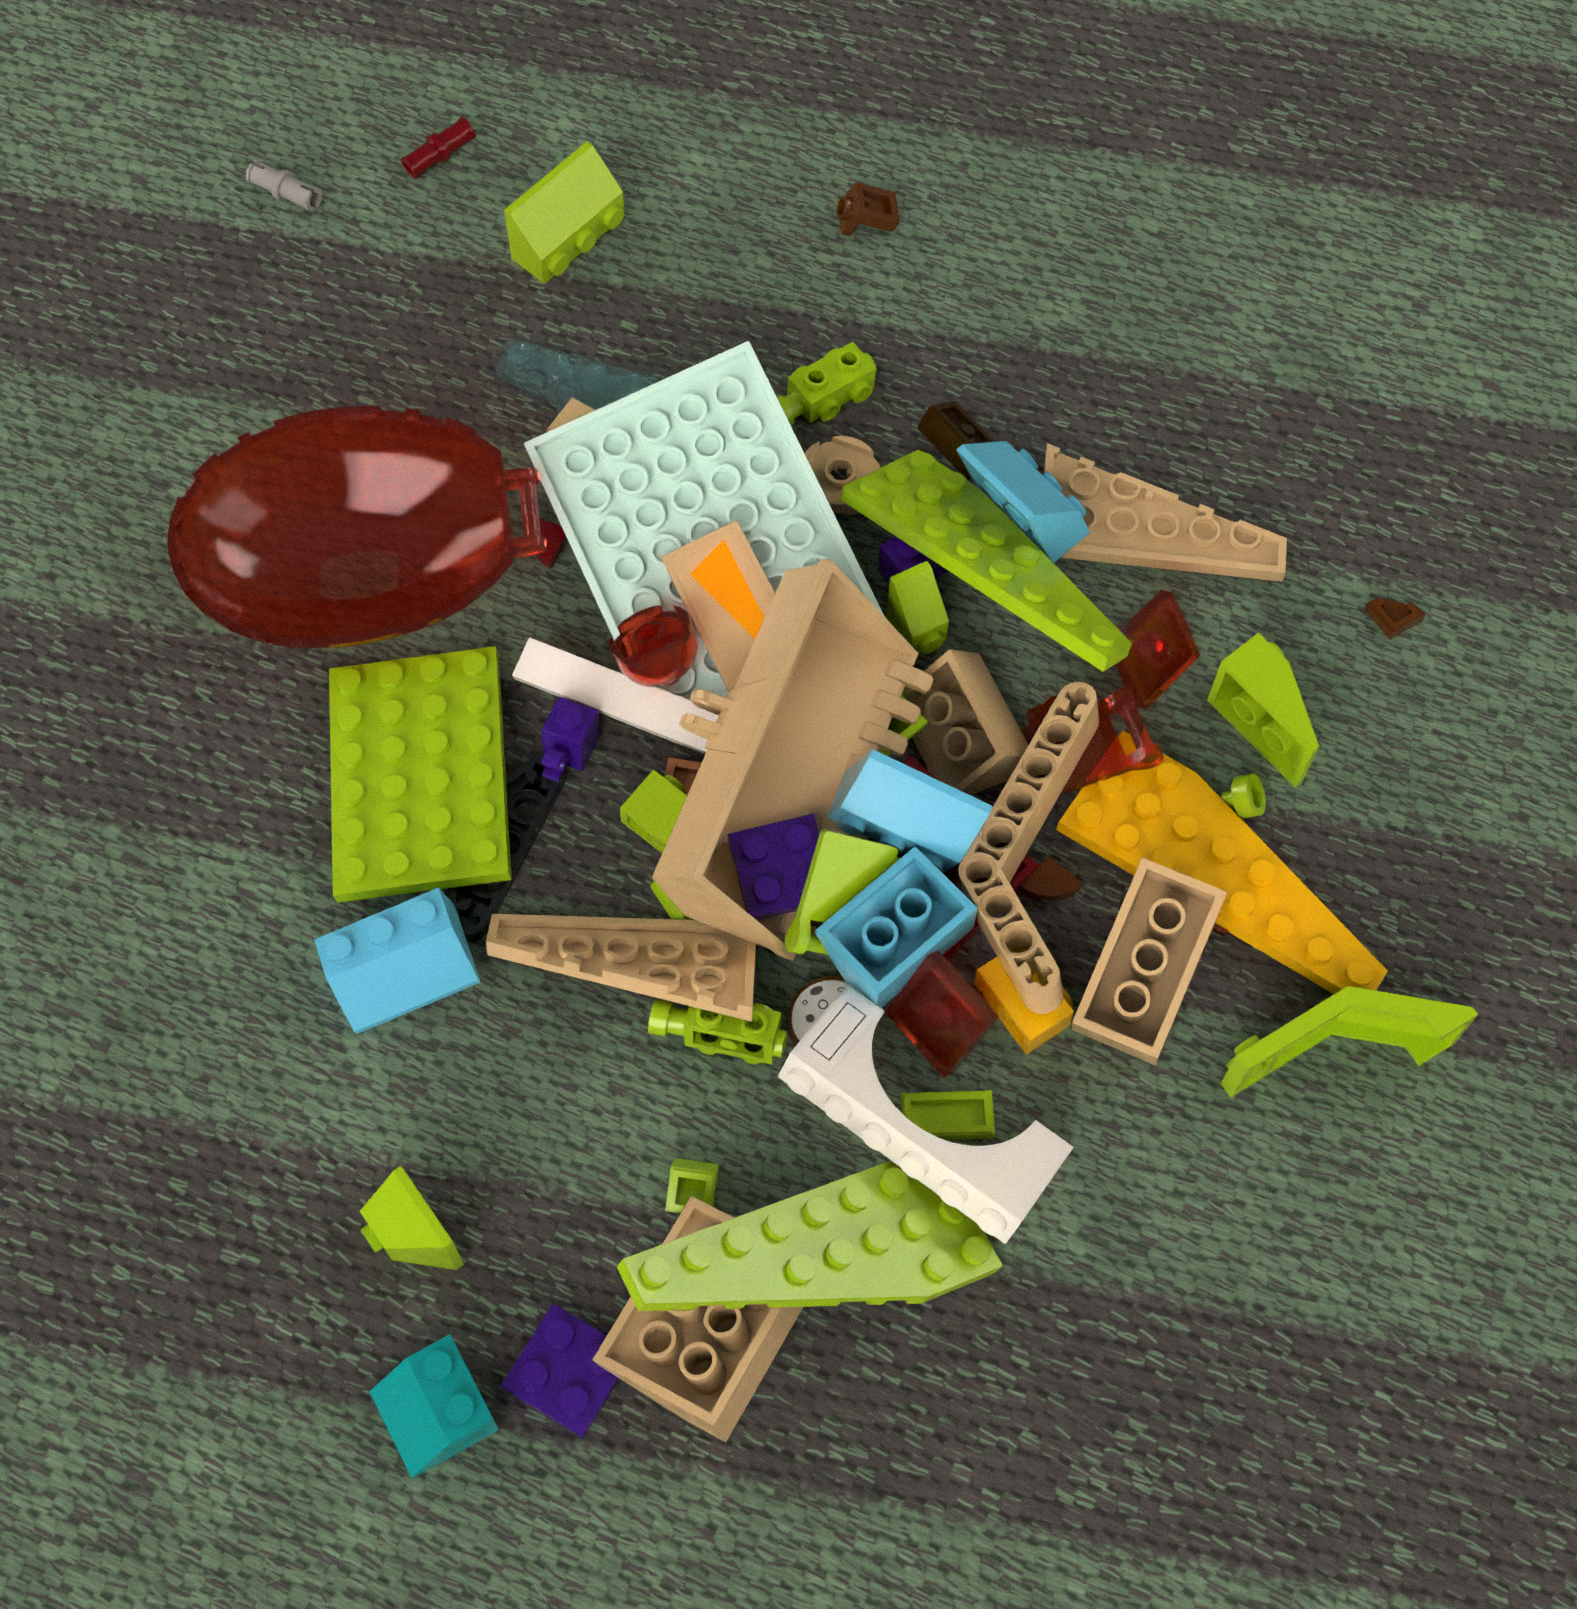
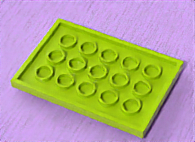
M496 646L329 668L333 897L336 902L431 891L438 887L446 889L512 880L500 665Z

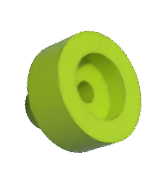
M1254 773L1234 777L1231 791L1222 792L1221 794L1224 802L1230 808H1235L1237 814L1243 819L1264 814L1266 807L1265 791L1261 780Z

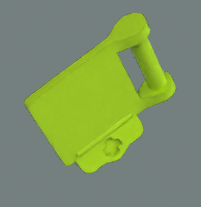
M822 830L817 840L796 916L786 933V951L795 954H803L805 951L828 955L817 935L811 933V920L825 923L900 859L897 857V848L830 830Z

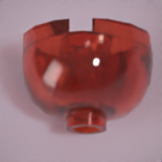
M660 605L638 611L622 621L617 627L620 635L616 638L615 642L612 637L610 638V651L617 666L626 677L636 684L646 687L670 686L678 682L693 666L697 656L698 641L688 612L680 606L672 605L675 612H663Z

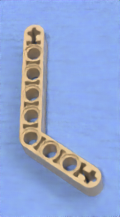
M1084 682L1070 683L1059 692L992 807L990 815L960 862L958 869L963 894L978 908L976 914L977 922L1024 1005L1030 1011L1037 1014L1053 1012L1060 1006L1063 1000L1060 971L1011 887L1010 881L1098 728L1100 721L1096 691L1092 686ZM1056 742H1065L1063 744H1055ZM1039 775H1046L1044 778H1034ZM1018 809H1028L1027 811L1021 813L1014 812ZM1000 843L1008 844L1005 847L1001 848L994 847L995 845ZM979 878L988 879L983 883H973L975 880ZM998 912L1009 913L1001 918L992 917ZM1020 946L1029 948L1022 953L1012 952V950ZM1037 973L1042 987L1039 983L1033 982L1032 975Z

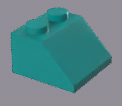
M450 1334L404 1359L369 1391L412 1479L499 1430Z

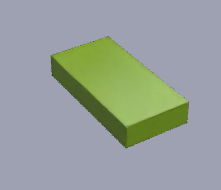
M992 1090L901 1093L900 1095L901 1113L912 1123L944 1140L993 1139L995 1136Z

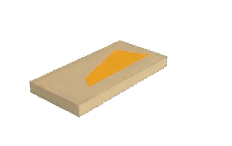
M737 520L661 557L728 692L734 689L775 595Z

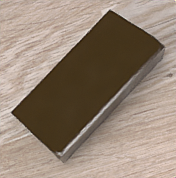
M956 401L930 406L918 425V430L967 480L972 477L956 449L962 444L995 442Z

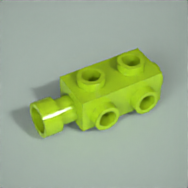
M851 342L840 349H832L824 358L813 364L802 366L795 370L788 377L787 396L782 397L778 395L776 397L790 425H793L795 418L803 415L809 423L818 418L826 422L833 419L845 403L853 400L854 403L858 404L865 401L872 394L877 368L872 357L868 353H863L854 342Z
M656 998L648 1023L649 1034L667 1037L669 1033L684 1036L685 1046L698 1048L707 1055L721 1053L739 1057L752 1065L759 1063L773 1065L774 1057H783L788 1037V1031L781 1030V1012L773 1011L770 1007L758 1003L753 1004L751 1022L691 1006L688 1009L675 1007V1002ZM706 1034L718 1037L716 1041L711 1043L705 1042L702 1038ZM750 1044H756L761 1049L757 1052H750L746 1047Z

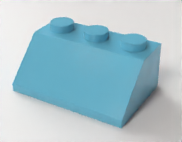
M1007 441L962 444L956 449L975 485L1053 563L1090 533L1083 519L1087 512L1082 504L1073 495L1066 498L1061 493L1062 488L1049 472L1046 471L1042 475L1037 471V463L1025 449L1018 452Z
M872 749L845 771L827 818L837 822L839 829L854 836L865 835L879 843L897 848L898 854H906L913 847H917L941 872H946L961 862L990 815L993 806Z
M913 847L816 929L815 934L844 981L882 1008L974 928L978 908L917 847Z
M439 887L314 939L326 980L356 1034L481 983L455 905Z

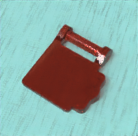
M1119 689L1102 701L1097 702L1100 721L1098 728L1060 795L1130 771L1150 769L1162 763L1164 760L1163 753L1159 745L1152 743L1136 707L1139 704V700L1134 689ZM1057 695L1049 698L1044 704L1032 707L1027 711L1026 716L1029 725L1023 728V735L1028 745ZM1121 713L1137 749L1127 757L1108 714ZM1056 742L1055 744H1063L1065 742Z

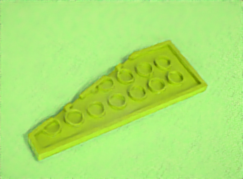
M916 450L843 486L840 497L841 501L1102 672L1127 657L1132 643L980 488L967 481L962 474L954 472L937 462L932 455Z
M888 1161L626 1257L621 1260L617 1269L638 1311L695 1310L698 1306L725 1305L726 1309H739L749 1304H767L768 1308L838 1306L841 1302L866 1301L867 1305H883L886 1301L906 1300L907 1304H922L996 1273L1003 1265L985 1232L976 1222L957 1208L946 1204L938 1194L919 1180L908 1176L896 1163Z

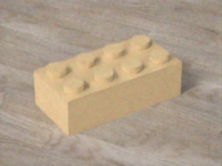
M1142 857L1074 1016L1072 1030L1156 1066L1227 892Z

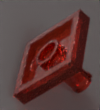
M1162 589L1125 626H1116L1132 645L1127 657L1115 665L1133 704L1146 710L1200 656L1174 593Z
M937 950L927 955L885 1013L945 1078L958 1069L999 1016L986 1003L983 993L975 991L978 987L969 984Z

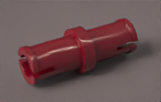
M461 117L457 122L439 134L432 133L427 136V142L407 156L402 157L401 163L406 172L413 179H416L420 174L438 162H447L451 159V153L470 140L475 139L476 134L470 123L464 117Z

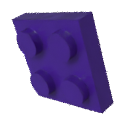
M814 814L733 832L727 835V842L746 911L757 921L797 911L820 834Z
M553 1303L501 1384V1387L506 1392L583 1439L620 1379L593 1361L607 1335Z

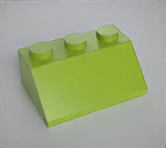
M586 141L504 210L511 258L545 284L553 276L561 275L568 268L570 262L580 253H585L592 249L597 239L607 230H613L621 223L625 216L623 191L591 143Z

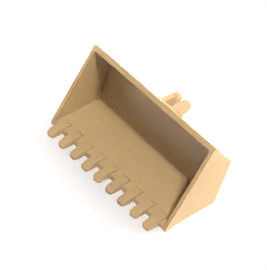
M830 559L819 560L817 565L785 570L734 689L729 691L727 698L698 688L695 691L693 690L690 697L691 702L697 707L719 716L717 721L713 722L703 717L686 713L682 715L679 722L680 726L686 731L708 739L705 746L707 752L652 876L655 882L685 916L770 949L776 955L790 961L794 960L796 954L786 951L785 937L797 911L758 921L747 913L728 846L727 835L733 832L814 814L819 833L822 830H830L854 836L839 829L837 822L827 818L845 771L872 749L877 752L879 749H882L894 755L902 756L908 741L898 733L888 730L892 717L908 724H915L921 712L917 705L901 698L903 690L906 686L921 693H928L933 683L931 675L913 667L918 652ZM862 835V836H854V837H858V838H862V839H867V840H869V837H867V836H865V835ZM811 926V933L815 934L818 928Z

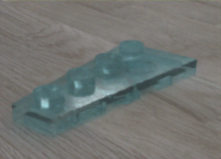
M508 338L495 367L497 378L537 399L543 398L556 405L559 411H562L572 397L597 410L658 382L657 377L513 338Z

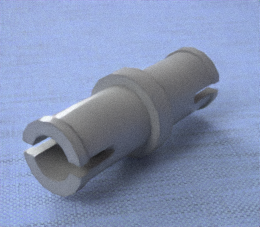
M254 160V164H249L246 170V180L248 183L271 192L272 196L277 200H289L310 212L315 211L314 207H319L322 200L320 188L313 187L296 179L295 174L288 170L279 171L260 160Z

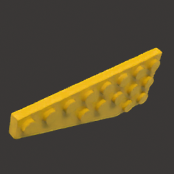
M1123 730L1058 822L1057 831L1133 876L1143 857L1226 891L1227 894L1215 922L1216 925L1332 994H1336L1347 986L1377 990L1388 972L1195 771Z

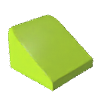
M675 1158L670 1169L665 1211L681 1213L691 1196L713 1207L720 1165Z

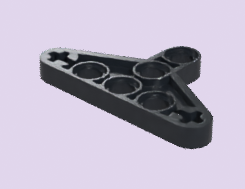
M545 753L532 757L506 776L509 838H514L520 843L519 850L510 856L512 880L501 881L499 888L492 893H483L477 889L476 885L448 888V898L455 905L459 918L460 916L468 918L474 908L473 900L466 899L469 894L480 903L475 912L478 925L469 924L467 929H463L468 943L480 940L488 932L491 915L498 913L566 780L565 771L559 782L545 778L541 786L542 795L535 791L539 785L537 771L543 772L546 767L541 765ZM526 785H529V787H530L531 789H524V788H525ZM523 802H533L539 807L537 815L527 820L517 817L515 810Z

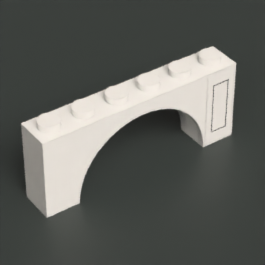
M847 985L790 1052L778 1078L787 1083L795 1093L803 1095L825 1111L827 1116L833 1121L841 1123L863 1139L867 1146L881 1152L900 1166L908 1176L919 1180L930 1188L946 1204L964 1213L976 1222L984 1232L995 1236L1006 1244L1074 1147L1037 1120L1015 1138L986 1146H969L949 1142L924 1131L912 1123L894 1106L884 1092L873 1064V1035L885 1011L853 987Z

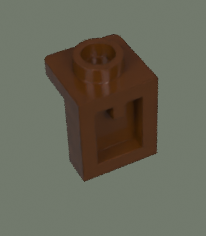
M855 182L847 194L839 199L837 204L836 216L840 221L841 234L850 236L858 224L893 232L900 223L895 192Z

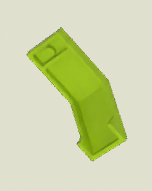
M1347 986L1260 1040L1257 1035H1254L1242 1042L1234 1050L1236 1056L1226 1064L1228 1071L1222 1079L1221 1085L1232 1098L1331 1035L1405 1047L1414 1061L1420 1066L1455 1044L1477 1017L1478 1013L1470 1006Z

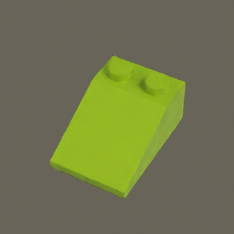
M1258 632L1221 661L1207 701L1297 788L1302 784L1319 749V744L1289 661L1275 643L1268 642Z

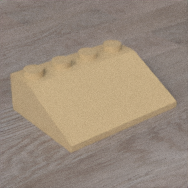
M691 1196L663 1244L733 1219L734 1217ZM630 1297L594 1356L593 1361L685 1421L727 1442L803 1307L768 1308L767 1304H749L739 1309H726L725 1305L698 1306L695 1310L638 1311Z

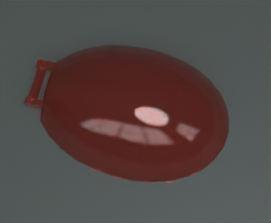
M380 406L337 407L299 413L273 421L275 426L252 436L247 432L237 437L239 443L219 456L214 453L192 474L195 478L182 498L177 497L169 519L167 537L168 554L173 573L186 596L204 615L226 629L252 640L291 648H342L363 645L403 636L429 627L464 609L493 587L513 564L514 558L539 555L547 551V540L541 536L536 494V485L539 484L540 478L537 469L518 468L504 470L500 450L477 435L473 428L445 417V420L422 415L420 410L406 408L405 412L381 410ZM519 489L524 529V537L513 538L508 490Z

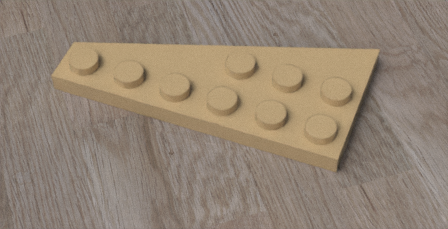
M1047 443L1044 473L1046 471L1049 472L1057 480L1062 488L1061 493L1066 498L1073 495L1082 504L1087 512L1083 519L1090 531L1087 536L1060 558L1283 581L1286 574L1287 538L1243 520L1233 522L1213 514L1215 509L1200 504L1199 508L1178 500L1179 495L1122 472L1114 475L1094 467V461L1084 457H1080L1079 460L1060 453L1061 448Z
M519 914L491 915L486 940L488 956L752 1022L756 958L755 943L697 920Z

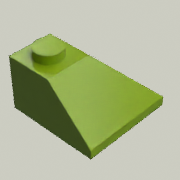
M402 1166L395 1169L360 1210L367 1223L360 1231L375 1253L384 1248L391 1260L452 1270L459 1269L464 1263L454 1242Z

